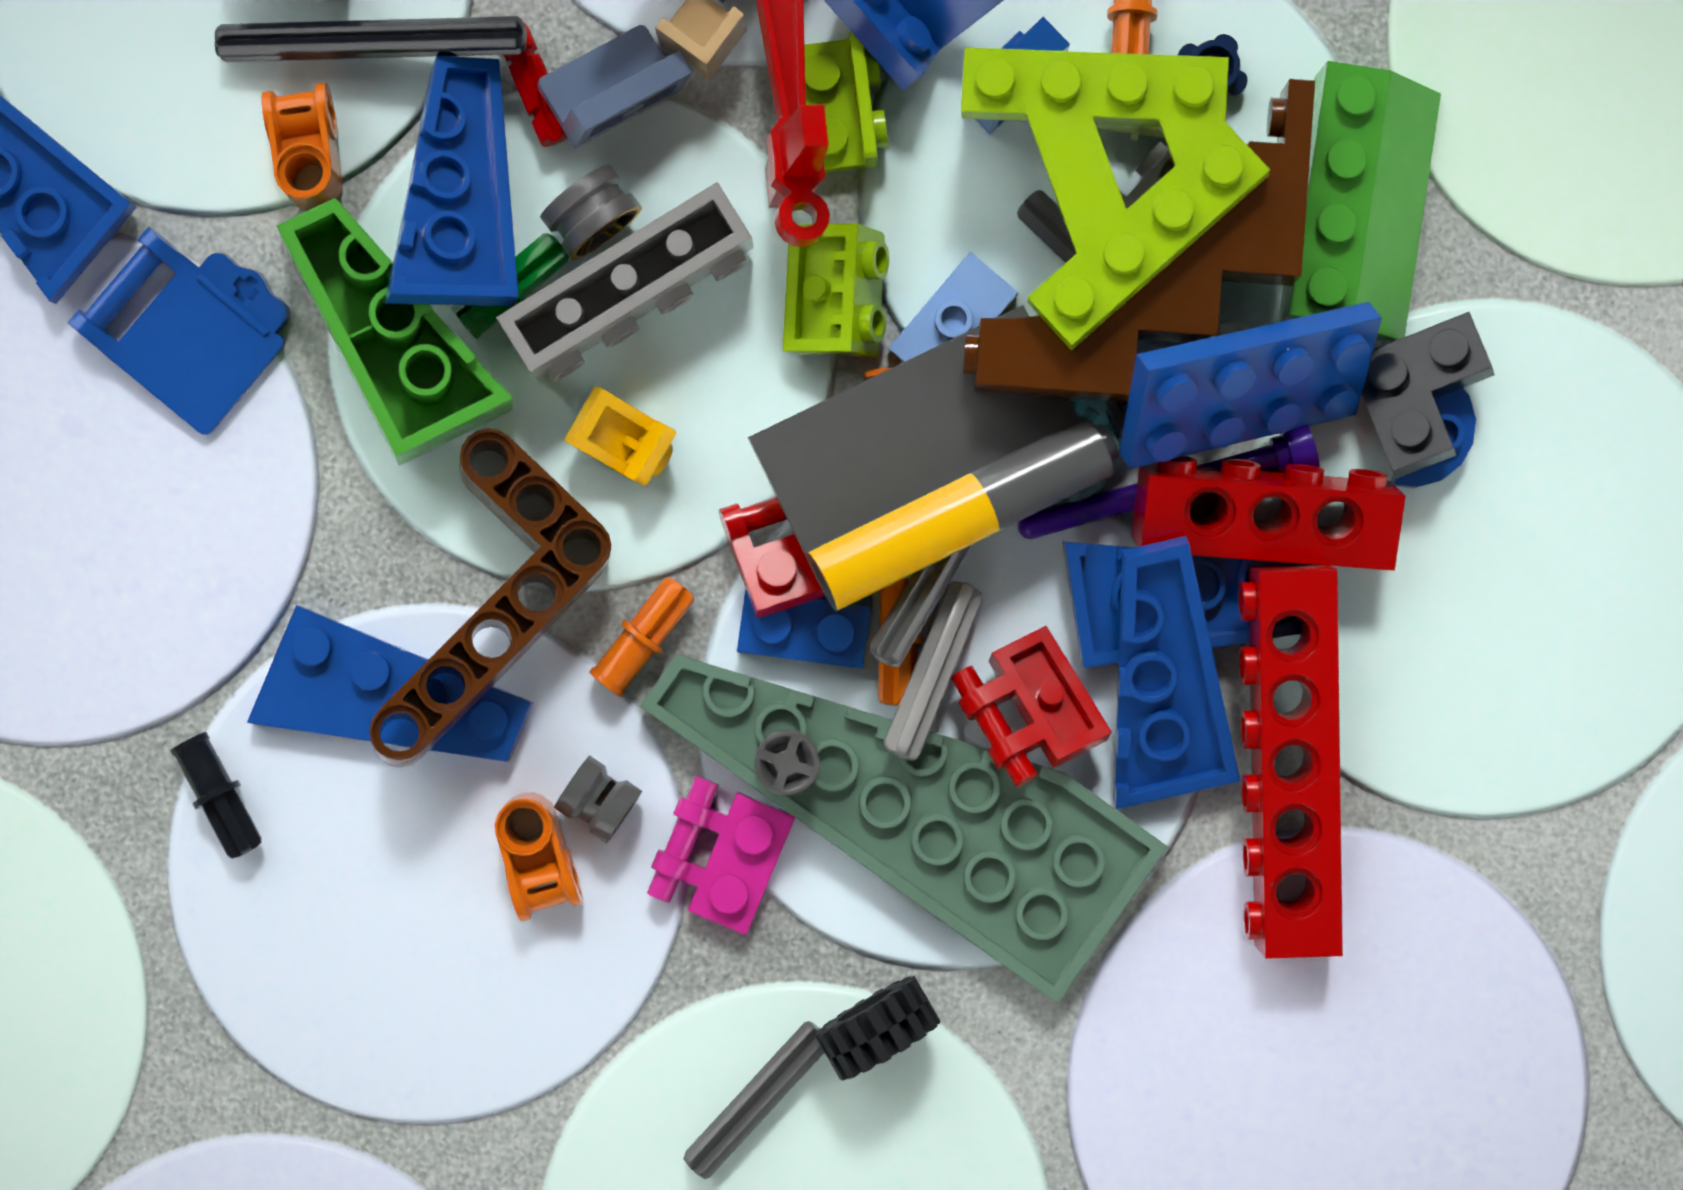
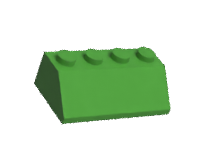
M1327 61L1314 77L1315 94L1302 276L1293 286L1283 285L1278 322L1370 302L1382 317L1376 340L1394 342L1404 338L1406 333L1441 93L1391 70Z

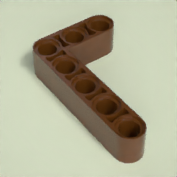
M489 428L478 430L467 437L460 452L461 480L466 488L527 545L534 554L377 711L371 720L369 730L371 743L379 759L390 766H410L422 759L595 583L607 567L612 545L610 536L604 526L515 441L500 430ZM482 451H495L504 458L507 466L497 476H481L471 466L470 462L473 457ZM538 494L548 499L553 511L544 520L531 521L520 514L517 504L526 495ZM574 538H586L597 547L599 557L589 565H575L565 556L564 545ZM528 583H543L551 589L555 601L546 610L538 612L529 610L519 600L518 593L521 588ZM493 627L505 632L510 642L507 651L493 658L485 657L478 653L473 646V638L482 629ZM441 673H451L459 677L465 687L461 698L450 704H441L434 701L427 693V686L433 677ZM396 719L409 720L419 731L418 740L408 750H391L381 740L382 730L386 724Z

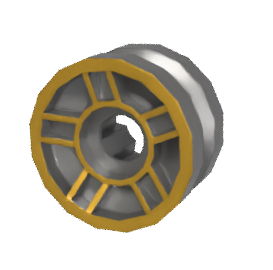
M611 165L602 166L576 181L557 196L540 216L550 232L558 231L564 240L561 246L571 260L580 259L604 245L627 227L642 210V206L632 193L624 194L619 187L621 178Z

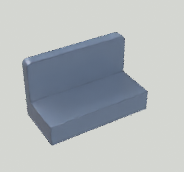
M638 25L541 77L537 88L572 146L576 149L677 94L682 90L693 71L680 50L665 58L647 27Z

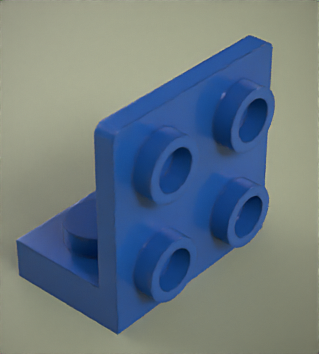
M1004 0L824 1L902 90H905L923 75L940 49Z

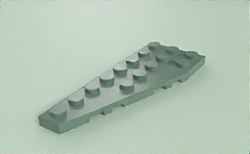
M676 654L639 706L1057 1004L1168 848L1163 842L1062 771L1031 762L1038 776L1029 783L1016 788L1005 768H996L988 754L989 749L931 731L928 734L920 756L916 760L902 759L884 748V739L892 719ZM785 729L799 731L809 737L816 746L820 759L818 774L812 784L801 793L789 796L775 794L765 788L757 778L754 767L756 751L762 741L773 732Z

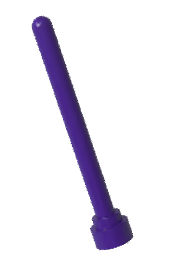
M1308 424L1269 438L1270 445L1198 465L1222 468L1223 460L1241 459L1256 462L1261 465L1260 471L1267 472L1277 469L1278 472L1285 473V468L1288 464H1304L1320 468L1316 445ZM1137 483L1039 511L1019 521V533L1026 539H1036L1133 511Z

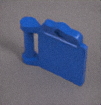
M148 226L137 239L142 244L138 251L86 312L78 309L67 324L197 432L209 435L284 348L285 340L279 334V331L288 322L291 311L283 300L274 295L267 279L262 273L241 267L225 253L211 254L198 267L164 237ZM160 263H165L176 274L118 341L106 330V327Z

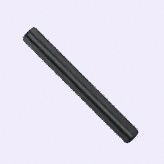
M518 16L221 24L215 29L214 47L216 55L225 62L436 57L437 55H514L525 51L527 31L525 23Z

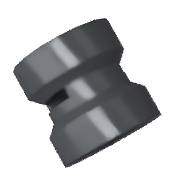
M589 755L560 795L554 808L568 818L579 817L587 822L590 826V832L607 844L640 797L642 790L627 780L616 781L607 775V769L604 764ZM601 796L605 797L601 806H598L597 802Z

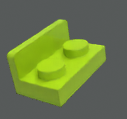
M849 32V39L805 44L806 105L825 104L829 143L823 161L825 173L877 167L878 158L877 149L888 148L884 110L872 111L869 86L880 85L879 63L852 32Z
M859 223L829 224L821 238L813 245L796 247L788 244L783 352L790 354H851L862 358L878 357L879 342L883 340L886 332V315L881 306L882 285L890 264L889 251L883 232ZM800 224L799 226L809 227L812 224Z

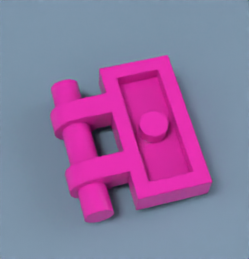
M696 775L687 797L680 796L673 815L677 816L678 819L665 850L658 849L651 868L656 870L647 894L670 903L679 880L694 885L697 889L687 911L747 935L795 817L786 811L740 792L736 793L728 815L710 808L719 784ZM702 827L719 833L706 867L688 860Z

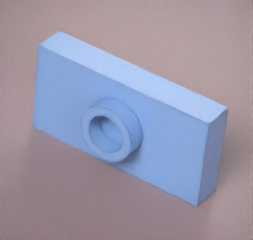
M969 252L889 346L888 351L903 363L978 327L981 318L999 317L1019 292L973 253Z

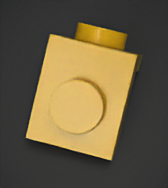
M594 386L563 441L624 477L642 486H646L651 477L658 476L667 466L673 452L671 442L676 435V430L654 420L608 391Z

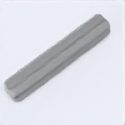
M952 581L948 584L884 739V748L899 758L916 760L920 756L972 628L983 596L981 591L969 583Z

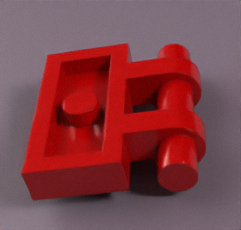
M1047 626L992 652L988 662L998 678L983 684L973 666H968L958 671L951 678L962 697L958 702L960 708L969 721L976 720L991 745V748L988 750L990 758L997 769L1005 768L1016 788L1029 783L1038 776L1037 771L1027 757L1029 752L1040 747L1052 768H1055L1107 741L1112 733ZM1009 699L1012 700L1027 725L1015 733L1012 732L997 707Z

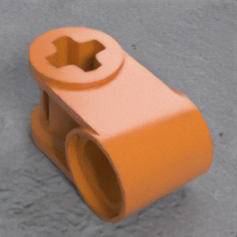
M326 82L318 83L314 91L277 96L274 91L262 92V114L271 147L274 177L277 185L297 207L305 211L333 198L338 200L342 193L343 179L336 140L338 137L337 118L328 84ZM309 165L322 166L323 175L319 184L307 191L295 188V179L300 170Z
M533 792L521 793L515 796L499 811L494 825L495 836L497 837L505 865L507 885L517 917L522 922L531 919L532 912L568 901L572 906L583 904V894L572 855L566 847L557 812L553 804L543 795ZM527 807L536 811L543 821L542 835L534 840L519 838L513 832L510 825V818L514 810ZM553 881H556V882H557V883H554V884H551V885H547V886H544V887H540V888H537V889H532L533 887H536V886H539V885H543V884H546V883H550V882H553Z

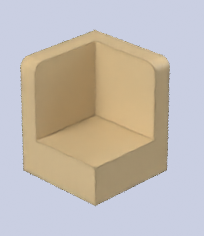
M685 0L671 21L662 17L655 30L660 45L671 53L680 50L690 67L708 80H711L747 31L745 14L736 7H733L728 12L713 0Z

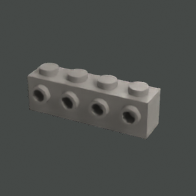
M717 181L496 318L529 372L537 380L549 375L554 382L581 367L585 363L581 354L603 341L607 348H611L635 334L640 329L636 320L652 310L658 308L660 313L664 315L686 303L694 296L690 287L711 274L716 281H720L741 269L749 262L745 253L754 248L752 236Z

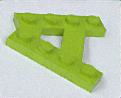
M964 48L961 118L1029 122L1076 254L1027 297L1028 304L1071 351L1269 176V167L1225 122L1229 57ZM1095 124L1161 127L1175 167L1126 209Z

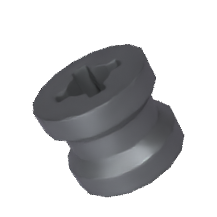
M785 729L773 732L762 741L756 751L754 767L757 778L765 788L775 794L789 796L801 793L812 784L818 774L820 759L817 748L809 737L799 731Z

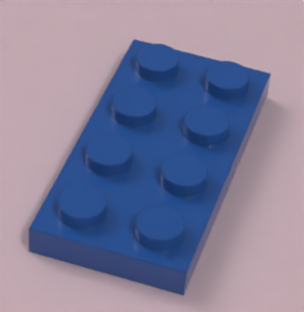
M1365 302L1137 354L1119 448L1120 455L1128 467L1133 469L1270 435L1282 434L1306 424L1312 426L1357 415L1382 317L1370 302Z

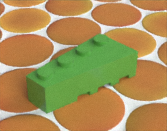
M336 198L277 225L281 240L399 466L513 409V397L489 374L476 359L474 353L451 331L435 313L430 304L385 303L393 265L392 261Z

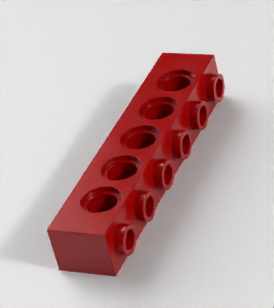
M1325 565L1248 566V582H1240L1238 589L1241 621H1249V646L1240 648L1239 672L1242 685H1250L1251 711H1242L1240 718L1241 743L1243 749H1251L1252 774L1243 775L1241 782L1242 806L1244 813H1252L1253 838H1244L1242 846L1244 873L1246 877H1253L1254 901H1245L1243 921L1245 936L1247 940H1254V945L1265 959L1343 956L1338 569ZM1296 616L1301 624L1299 640L1289 648H1276L1272 639L1274 626L1284 617ZM1298 681L1302 688V699L1299 705L1289 712H1277L1273 704L1276 689L1284 682ZM1290 745L1300 746L1303 751V762L1300 768L1291 775H1277L1274 761L1279 751ZM1301 810L1304 815V824L1301 831L1288 839L1278 838L1275 833L1278 818L1286 811ZM1295 873L1304 875L1305 887L1299 897L1292 901L1277 900L1276 889L1279 882L1285 876Z

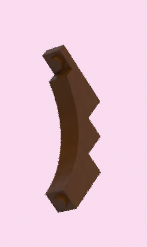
M1289 79L1280 93V98H1270L1266 132L1267 137H1277V143L1249 141L1247 144L1269 167V176L1072 351L1039 315L1022 318H981L978 335L966 334L963 373L975 374L974 391L1128 402L1137 355L1138 339L1193 342L1218 336L1222 281L1293 286L1302 276L1315 80Z

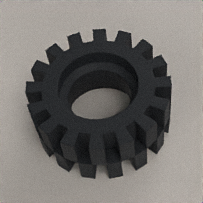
M913 975L912 977H905L901 981L898 980L885 989L882 988L874 992L872 996L865 1000L862 999L854 1004L855 1006L844 1010L837 1015V1018L828 1021L822 1028L818 1029L815 1032V1037L839 1079L844 1081L847 1078L856 1077L861 1072L865 1073L873 1069L879 1063H885L898 1052L905 1051L911 1047L912 1043L920 1041L927 1036V1033L933 1031L941 1021L916 977Z

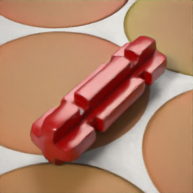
M525 24L527 31L525 51L521 54L503 56L506 61H511L512 63L508 68L528 115L535 118L531 123L540 144L544 147L554 146L567 140L568 137L537 88L540 78L547 75L548 72L540 54L534 53L538 48L529 27Z

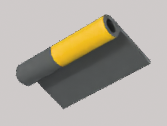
M1024 305L997 318L1029 317ZM978 326L759 431L747 439L822 592L832 608L838 611L1111 477L1114 473L1112 461L1118 459L1119 454L1110 432L1103 424L1094 426L1087 418L1079 419L1069 398L974 391L975 374H964L963 363L966 334L978 335Z

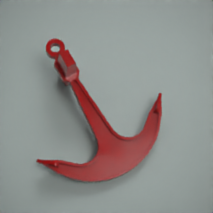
M756 0L777 123L766 138L769 155L765 167L769 208H778L775 213L774 224L782 240L792 246L806 247L813 245L821 238L829 225L830 218L827 204L821 196L814 193L826 177L823 161L829 143L825 104L806 105L803 0ZM802 210L808 213L812 219V226L801 227L793 221L792 212Z

